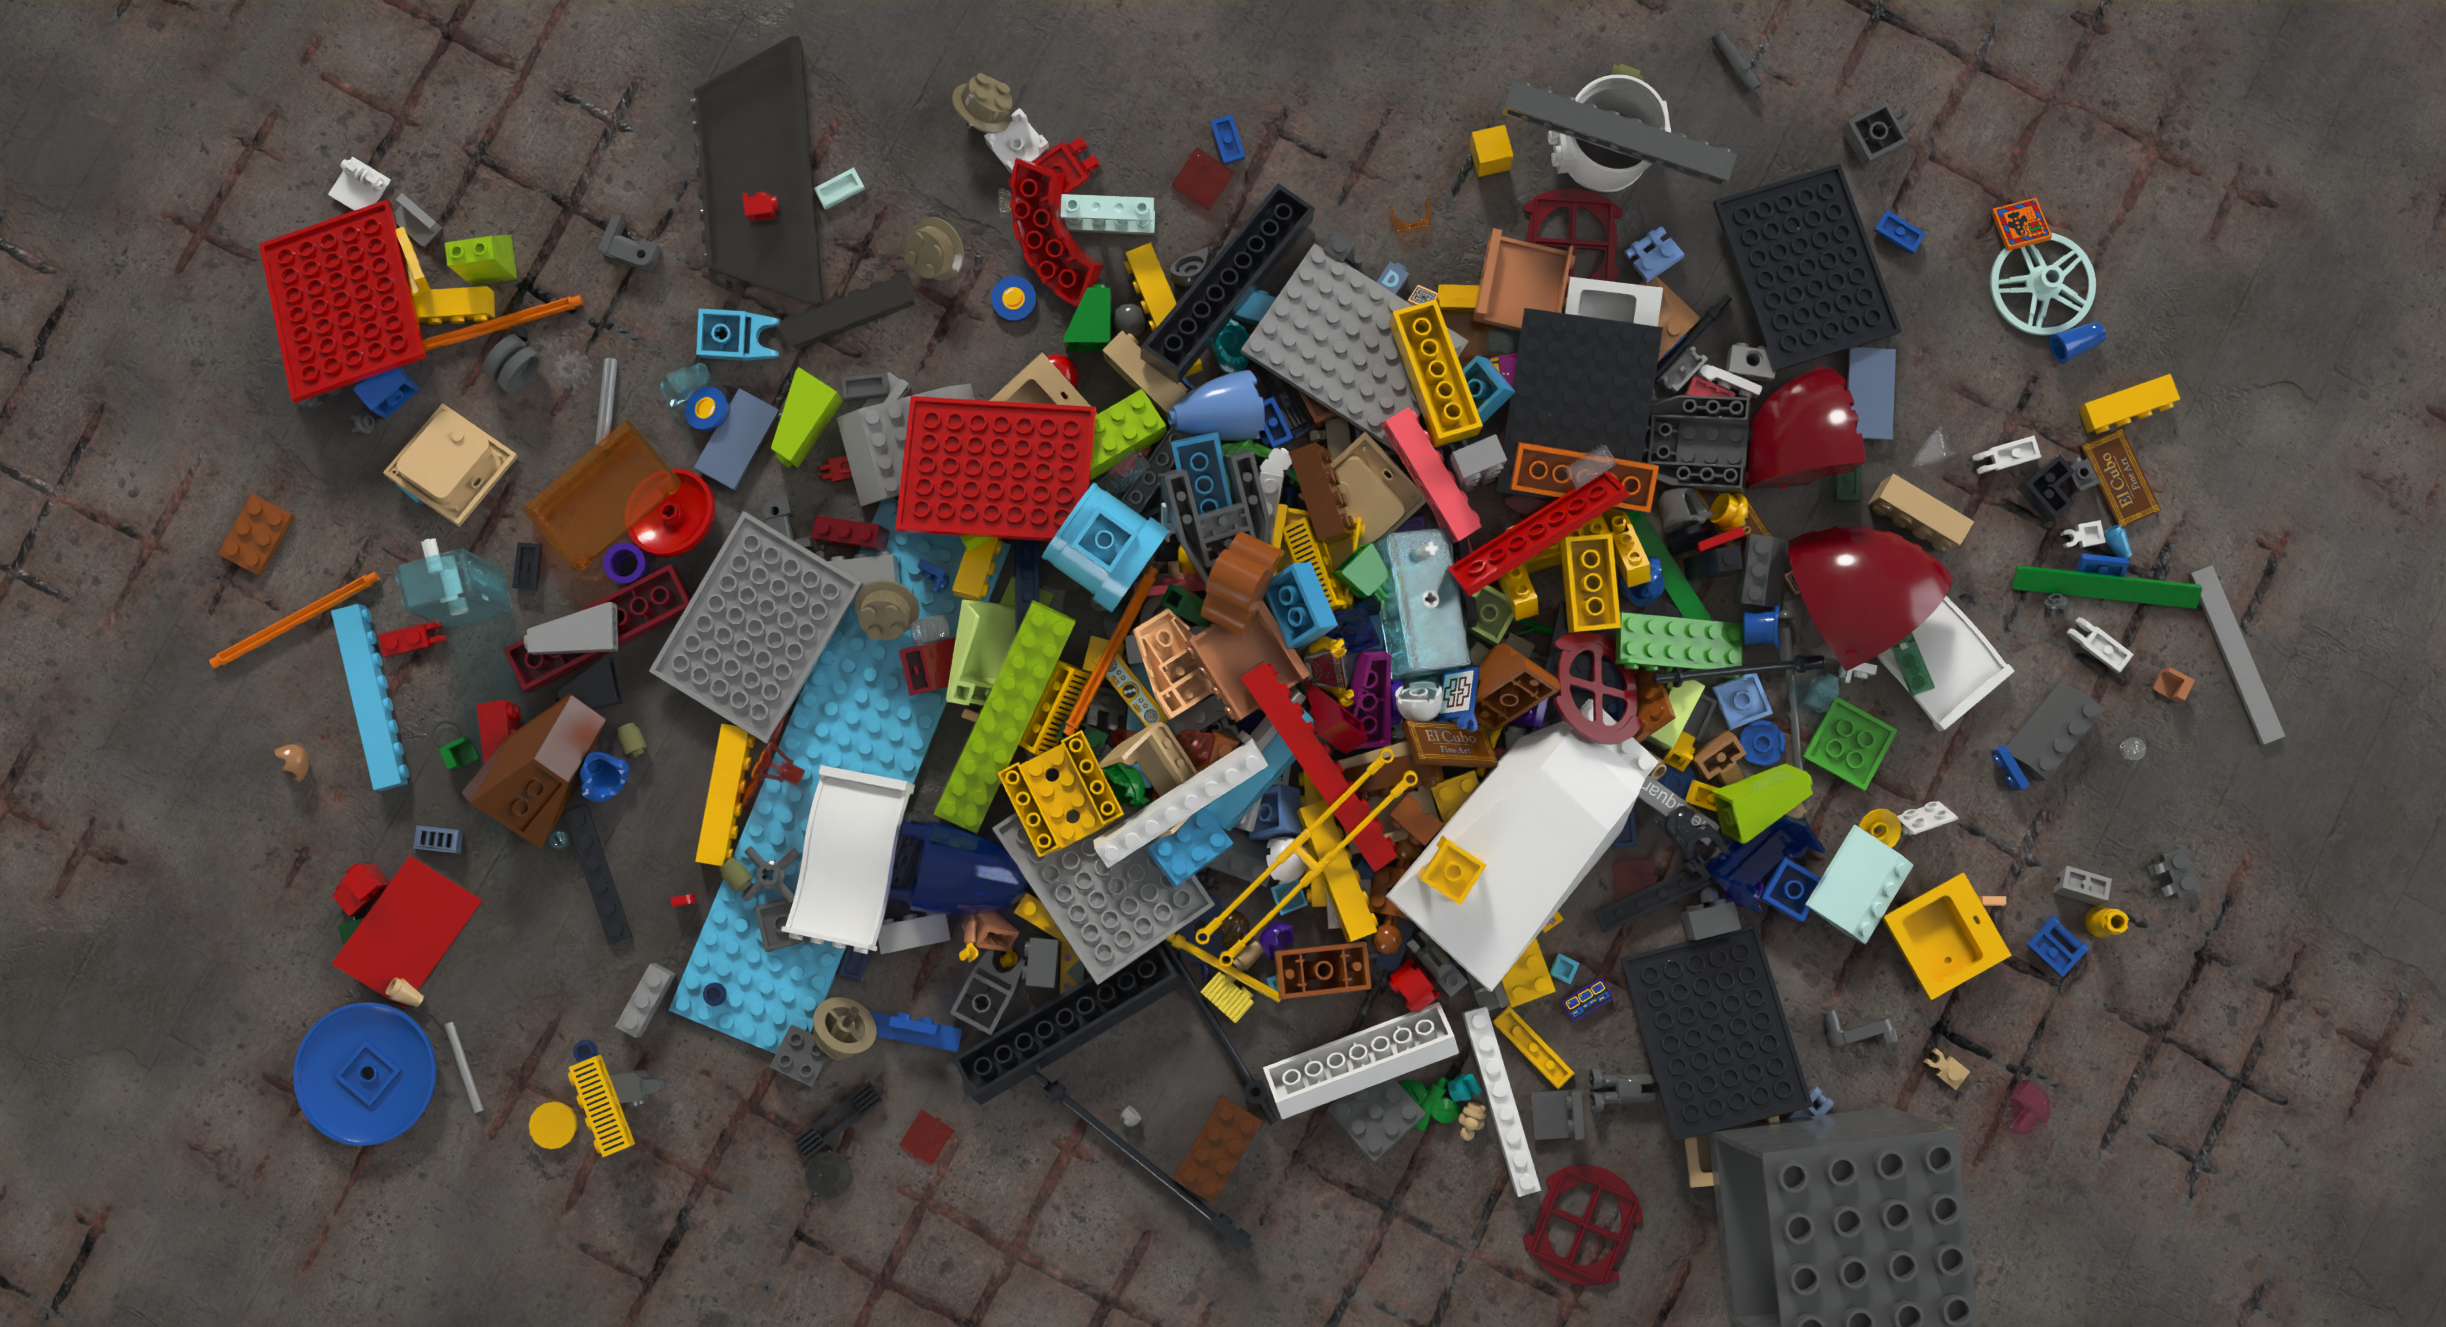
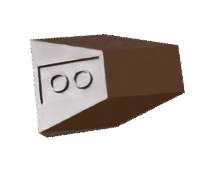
M572 694L567 695L509 735L461 793L472 805L539 849H542L581 781L580 769L587 755L593 752L606 719Z

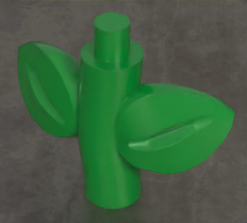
M1439 1076L1436 1083L1432 1082L1428 1089L1419 1081L1402 1080L1401 1087L1427 1114L1415 1128L1425 1132L1431 1116L1437 1122L1445 1124L1459 1117L1461 1111L1456 1102L1451 1098L1443 1097L1446 1092L1444 1086L1448 1081L1446 1078Z

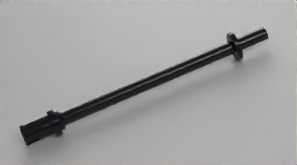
M1797 655L1794 660L1687 672H1682L1679 667H1673L1671 673L1653 675V683H1673L1675 688H1679L1682 686L1683 681L1792 669H1795L1798 673H1805L1807 670L1824 669L1825 658L1823 655L1806 657L1804 655Z

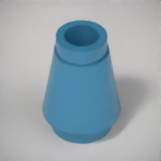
M2115 525L2103 532L2106 544L2117 557L2129 558L2132 556L2124 528L2122 529L2120 525Z

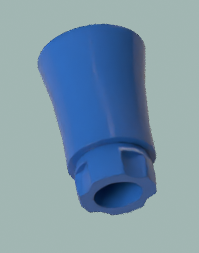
M2092 322L2065 332L2052 334L2049 339L2050 349L2056 360L2065 364L2081 353L2106 340L2105 329L2101 323Z

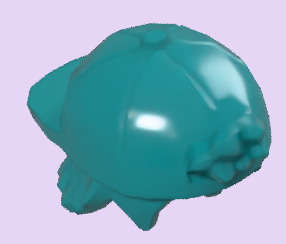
M1230 320L1211 343L1212 351L1216 355L1220 369L1227 374L1244 370L1249 362V358L1241 354L1240 351L1250 335L1246 332L1245 327L1233 320Z

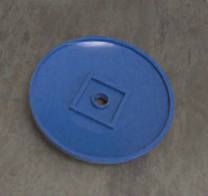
M373 1002L346 1005L321 1018L309 1030L300 1044L293 1070L296 1098L309 1122L327 1137L341 1143L357 1146L383 1143L398 1137L410 1129L427 1109L434 1093L437 1078L434 1050L421 1026L403 1011L389 1005ZM367 1066L372 1067L374 1070V1076L371 1080L366 1079L363 1074Z

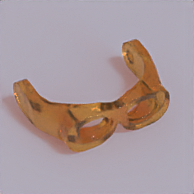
M1429 198L1425 199L1426 215L1414 224L1399 220L1394 214L1393 206H1388L1391 220L1396 226L1397 232L1426 228L1431 225Z

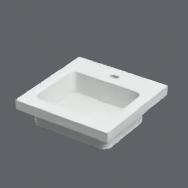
M1570 277L1565 314L1658 326L1663 288Z

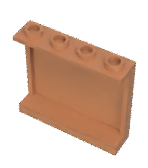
M1493 228L1488 238L1473 321L1521 331L1524 308L1558 313L1564 311L1567 303V297H1564L1565 290L1569 289L1571 277L1568 276L1569 269L1573 268L1575 256L1572 255L1573 246H1570L1567 251L1503 237L1501 236L1502 230Z
M1263 600L1245 637L1217 624H1213L1185 642L1187 645L1185 648L1186 652L1192 660L1196 659L1200 666L1198 668L1200 674L1205 680L1208 679L1213 686L1211 688L1213 694L1218 700L1221 699L1226 706L1224 710L1227 716L1236 722L1260 708V705L1240 676L1261 661H1264L1266 665L1271 663L1279 674L1275 677L1279 684L1284 682L1288 688L1311 675L1294 648L1288 649L1276 620Z

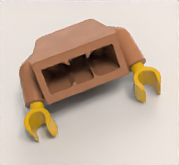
M976 905L968 906L965 910L966 917L962 924L966 948L959 953L960 960L964 961L968 958L970 963L976 959L978 950L973 946L975 944L979 948L1006 951V954L1000 958L1001 965L1003 967L1015 965L1019 959L1012 948H1015L1014 941L1020 932L996 911L978 908Z

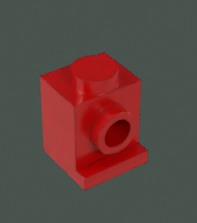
M758 192L749 197L747 193H742L745 216L749 222L776 218L775 210H779L777 196L772 197L765 192Z

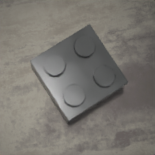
M1719 898L1708 902L1709 906L1705 907L1704 904L1686 906V911L1680 912L1686 939L1699 940L1740 930L1741 926L1734 901L1727 902L1726 898Z
M1032 937L1030 942L1025 943L1024 956H1028V965L1023 966L1022 980H1026V985L1057 987L1061 941L1059 939Z

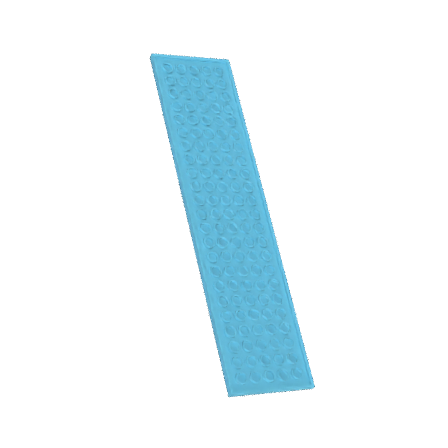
M897 499L880 502L872 524H879L890 531L886 551L898 557L900 584L908 588L918 600L920 607L918 620L901 637L888 641L871 639L860 626L855 610V599L853 600L804 684V690H802L733 854L735 860H739L754 877L751 880L753 884L757 882L756 874L758 867L745 854L744 851L748 847L752 846L765 862L775 861L777 863L795 848L800 855L784 869L785 879L783 881L795 895L801 869L806 829L814 795L821 776L819 775L821 765L907 781L914 784L947 706L946 696L948 687L912 696L908 695L898 650L956 637L962 600L966 599L954 596L952 588L966 547L958 535L897 532L895 529L897 517L895 505H898ZM1004 542L1001 554L996 555L994 561L997 563L994 576H989L987 584H990L987 597L982 598L984 602L990 601L1012 548V545ZM863 550L859 552V554H868V557L877 556V552ZM921 559L949 573L947 577L950 580L945 590L941 589L939 593L932 590L937 577L931 580L921 575L922 570L917 567ZM768 871L767 874H768L769 876L767 877V879H772V880H773V879H774L773 874H774L775 872H774V871ZM723 879L668 1011L776 1054L790 1025H794L812 1034L815 1010L826 1000L846 950L832 947V942L825 941L824 945L808 941L765 952L755 906L785 898L776 888H763L750 901L746 902L741 896L743 893L741 891L735 893ZM718 982L726 988L727 998L721 1005L711 1006L705 1002L703 991L710 983Z

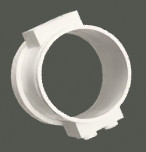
M1609 75L1598 78L1586 85L1575 98L1577 102L1583 104H1595L1601 110H1613L1628 118L1640 119L1643 124L1649 126L1659 125L1665 131L1671 133L1666 101H1662L1661 97L1651 86L1635 77ZM1552 130L1548 131L1549 145H1553L1554 153L1551 154L1552 165L1557 168V174L1568 172L1578 184L1595 192L1610 193L1623 190L1633 184L1643 171L1652 164L1641 161L1637 165L1626 169L1608 168L1588 158L1579 148L1575 138Z

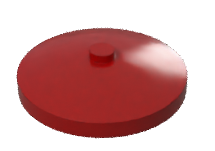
M667 469L657 472L645 479L636 488L628 502L625 514L628 534L638 547L653 556L673 557L686 553L704 539L712 526L715 517L714 495L706 482L691 471Z

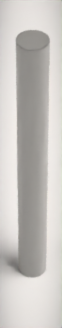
M454 1023L444 1024L474 1113L483 1111L484 1109Z

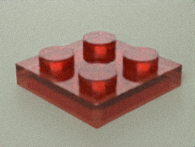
M1196 147L1172 182V187L1210 211L1234 176V171Z

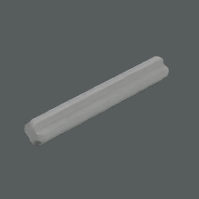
M614 358L604 359L595 445L599 448L609 447L618 364Z

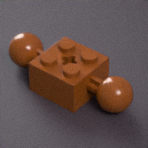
M1408 838L1394 842L1398 847L1394 850L1398 856L1396 857L1398 859L1396 868L1383 866L1375 872L1369 899L1370 904H1368V909L1371 913L1385 917L1384 925L1377 928V932L1373 934L1372 941L1376 950L1386 955L1397 952L1402 945V934L1397 928L1399 919L1413 922L1386 897L1411 867V862L1416 861L1422 853V845L1416 846Z

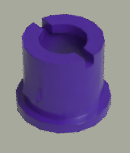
M621 542L615 544L607 550L604 556L603 567L606 575L619 584H632L648 574L649 564L646 557L637 546L631 543ZM628 558H637L638 565L635 572L623 577V562Z

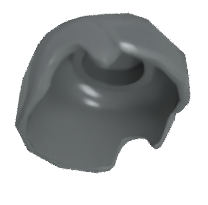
M1130 303L1123 304L1115 310L1112 324L1117 334L1123 331L1126 335L1130 333L1136 338L1144 332L1147 326V319L1144 311L1139 306Z

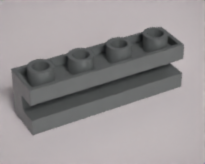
M1172 425L1121 501L1138 513H1145L1161 490L1157 475L1162 474L1163 470L1172 471L1176 469L1171 445L1172 441L1192 436L1174 429Z

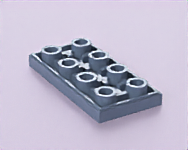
M1863 347L1848 349L1847 391L1850 390L1854 400V406H1851V410H1855L1859 418L1856 431L1857 433H1862L1863 439L1893 440L1896 349Z
M739 388L729 405L727 418L721 426L715 429L694 468L725 486L736 490L779 415L780 410Z

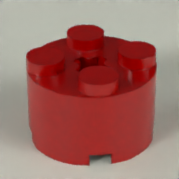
M1413 958L1390 975L1391 980H1389L1393 990L1397 994L1401 992L1405 996L1404 1003L1412 1013L1415 1010L1420 1012L1441 995L1439 990L1433 991L1435 984L1421 966L1417 964L1414 967L1413 963H1415V960Z

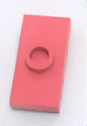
M1694 374L1684 395L1734 397L1736 393Z

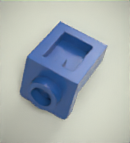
M921 559L917 566L922 570L921 575L931 580L937 577L932 590L936 593H939L941 589L945 590L950 580L947 577L949 573Z

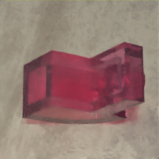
M2022 1079L2009 1096L2010 1099L2023 1108V1111L2010 1128L2017 1134L2025 1135L2035 1128L2036 1120L2047 1123L2051 1113V1104L2048 1096L2031 1080Z

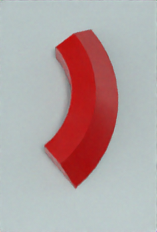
M1016 158L1011 175V202H1009L1012 209V226L1015 237L1024 252L1025 260L1041 278L1040 280L1043 284H1046L1057 296L1066 302L1078 307L1086 289L1092 288L1093 285L1097 284L1103 264L1092 259L1076 244L1064 218H1061V196L1065 174Z

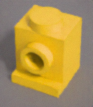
M1682 731L1674 747L1666 750L1663 758L1665 763L1683 772L1693 759L1692 755L1695 748L1692 746L1695 737Z

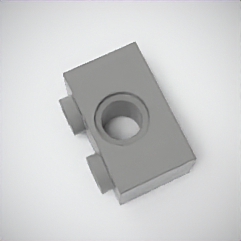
M1735 343V345L1728 349L1725 371L1746 380L1770 383L1775 378V372H1773L1764 346L1752 348L1746 343ZM1747 357L1753 358L1756 361V366H1750L1747 363Z

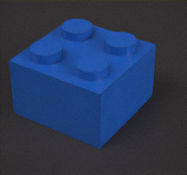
M398 367L359 381L357 387L353 390L371 411L387 419L420 390V387L404 369Z
M1786 857L1779 858L1763 886L1759 900L1796 922H1804L1811 910L1806 903L1821 878Z

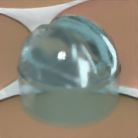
M555 831L550 835L549 842L555 849H564L568 846L570 838L564 831ZM555 835H557L558 839L562 843L560 846L554 838Z

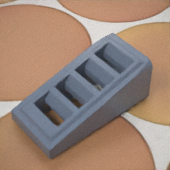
M416 825L413 848L461 854L464 830ZM422 831H427L425 845H421ZM435 832L434 844L430 846L431 833ZM440 833H444L442 847L438 846ZM452 834L450 848H448V835Z

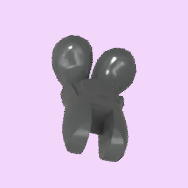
M1591 1068L1589 1071L1590 1089L1615 1087V1092L1590 1091L1589 1099L1592 1112L1600 1113L1604 1110L1605 1105L1611 1103L1621 1105L1626 1102L1645 1103L1657 1100L1656 1092H1641V1084L1656 1083L1655 1076L1650 1074L1621 1075L1618 1073L1616 1076L1604 1075L1600 1069Z

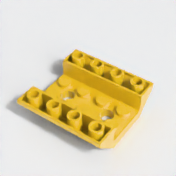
M1082 730L1061 740L1062 744L1023 764L1018 762L997 773L1039 858L1062 850L1102 830L1124 815ZM1050 769L1058 770L1059 777L1056 781L1051 782L1047 780L1046 774ZM1073 810L1078 811L1080 814L1079 821L1069 823L1067 820L1068 813Z

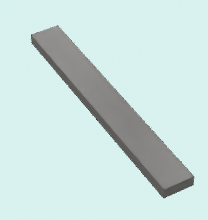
M2213 565L2188 574L2192 584H2199L2202 587L2199 601L2260 744L2264 745L2285 737Z

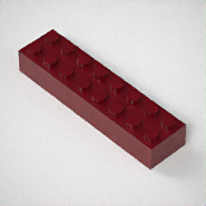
M669 564L577 612L607 602L616 604L618 648L682 616L692 598L676 567ZM524 639L503 649L523 691L529 693L610 653L589 652L533 655L528 653V649H525Z

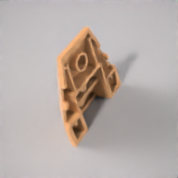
M1166 609L1136 627L1133 632L1156 701L1170 720L1212 694L1211 688L1213 686L1208 679L1205 680L1198 669L1200 666L1196 659L1192 660L1186 652L1185 648L1187 645L1185 642L1195 635L1189 631L1190 627L1171 610Z

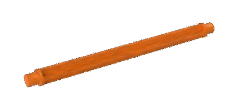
M581 295L575 297L568 296L548 304L423 339L425 352L531 322L549 315L573 310L575 307L583 305Z
M1149 566L1146 574H1143L1078 703H1076L1068 721H1066L1067 725L1063 733L1071 736L1079 728L1142 603L1156 581L1155 577L1159 572L1158 569Z
M375 571L368 575L365 574L341 589L326 595L230 648L217 653L214 658L209 660L211 666L214 669L221 665L224 666L297 625L345 601L347 598L372 587L375 582L380 580L378 574Z

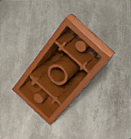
M1239 532L1228 550L1222 551L1212 567L1206 584L1207 595L1202 606L1201 617L1245 637L1285 551L1244 532Z
M1505 643L1498 644L1486 654L1480 664L1474 715L1477 722L1495 732L1560 691V683L1555 676Z
M1367 942L1274 951L1279 999L1371 989Z

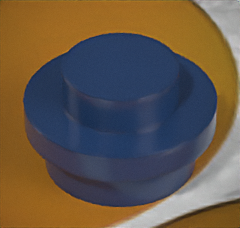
M710 983L703 991V998L707 1004L718 1006L726 1000L727 990L721 983Z
M590 1040L579 1041L573 1050L574 1057L578 1062L595 1057L598 1053L597 1046Z

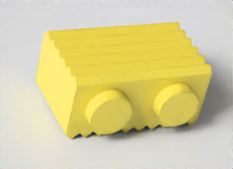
M1218 971L1201 990V993L1234 1023H1237L1254 1003L1251 999L1254 995L1244 986L1239 989L1234 984L1235 978Z

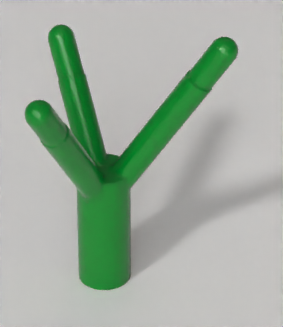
M1528 617L1516 622L1530 628L1512 633L1516 636H1522L1537 632L1551 636L1553 627L1536 623Z

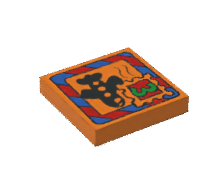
M2037 198L1994 208L1991 211L2006 251L2049 241L2052 238Z

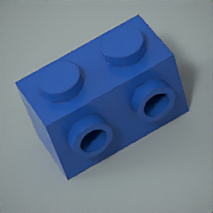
M1274 397L1263 401L1265 425L1264 430H1261L1262 435H1260L1263 446L1273 450L1274 448L1280 449L1291 444L1293 436Z

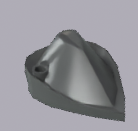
M1208 247L1175 261L1170 267L1171 280L1177 285L1190 288L1208 267Z

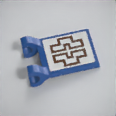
M1474 667L1444 672L1442 708L1438 717L1433 722H1449V720L1458 719L1457 728H1467V732L1477 730L1474 708L1480 668Z

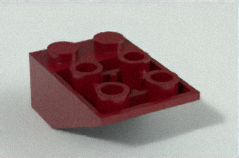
M956 637L898 650L909 696L948 687Z
M1304 680L1305 696L1310 702V713L1317 725L1315 730L1321 739L1327 740L1334 749H1339L1344 754L1349 753L1368 741L1364 724L1361 720L1310 681Z

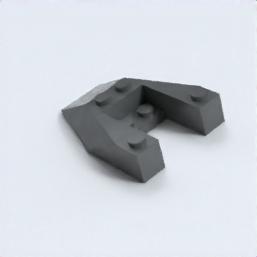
M1242 450L1223 456L1235 504L1199 515L1187 470L1176 469L1157 475L1162 496L1180 544L1206 584L1217 558L1223 550H1228L1239 532H1244L1266 543L1269 541L1270 518L1253 451Z

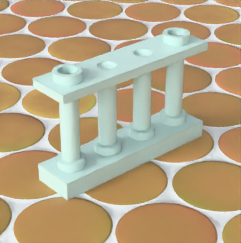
M1062 194L1061 218H1064L1069 232L1154 235V198Z

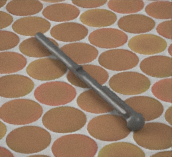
M1789 610L1779 612L1780 661L1794 660L1790 619H1793L1794 615ZM1795 669L1785 670L1787 695L1791 705V713H1787L1790 719L1794 767L1803 770Z

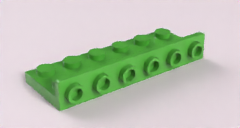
M1620 612L1621 628H1616L1615 664L1624 665V669L1638 670L1640 666L1645 667V671L1656 672L1659 671V668H1664L1665 673H1671L1673 667H1679L1687 672L1742 666L1743 633L1742 624ZM1740 675L1727 676L1726 678H1740Z

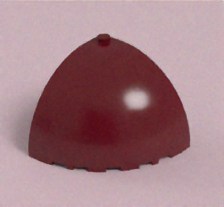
M1832 367L1816 369L1796 376L1773 391L1760 405L1751 420L1745 476L1746 490L1807 485L1821 476L1849 474L1866 462L1862 433H1857L1856 431L1857 422L1859 421L1858 414H1856L1855 410H1851V406H1854V400L1850 390H1844L1846 381L1842 375L1837 374L1836 369L1832 370Z
M1833 526L1828 530L1818 532L1814 530L1788 540V552L1792 571L1804 603L1825 642L1846 672L1880 655L1912 633L1937 609L1952 584L1953 576L1935 556L1932 557L1922 550V546L1917 543L1914 545L1904 540L1903 536L1893 532L1871 530V527L1853 526L1852 528Z

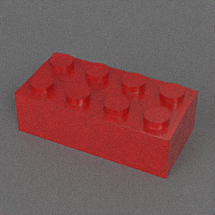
M500 700L476 704L484 764L503 741L520 728L519 720H522V711L517 706V703Z

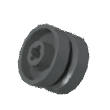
M515 334L508 335L489 352L484 360L482 372L491 380L498 381V385L503 390L512 394L523 388L535 375L541 364L542 356L531 347L526 348V343Z

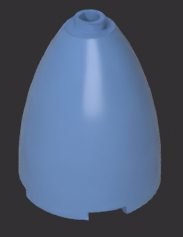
M1250 370L1235 372L1215 378L1194 388L1171 407L1170 412L1167 413L1169 425H1173L1174 429L1194 437L1219 432L1220 441L1225 442L1259 439V431L1264 430L1265 413L1263 399L1259 397L1258 391L1254 386L1257 384L1254 374Z

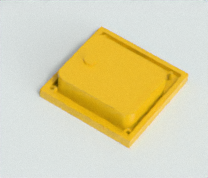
M1960 873L1882 917L1928 1000L1935 999L2012 956L1965 873Z

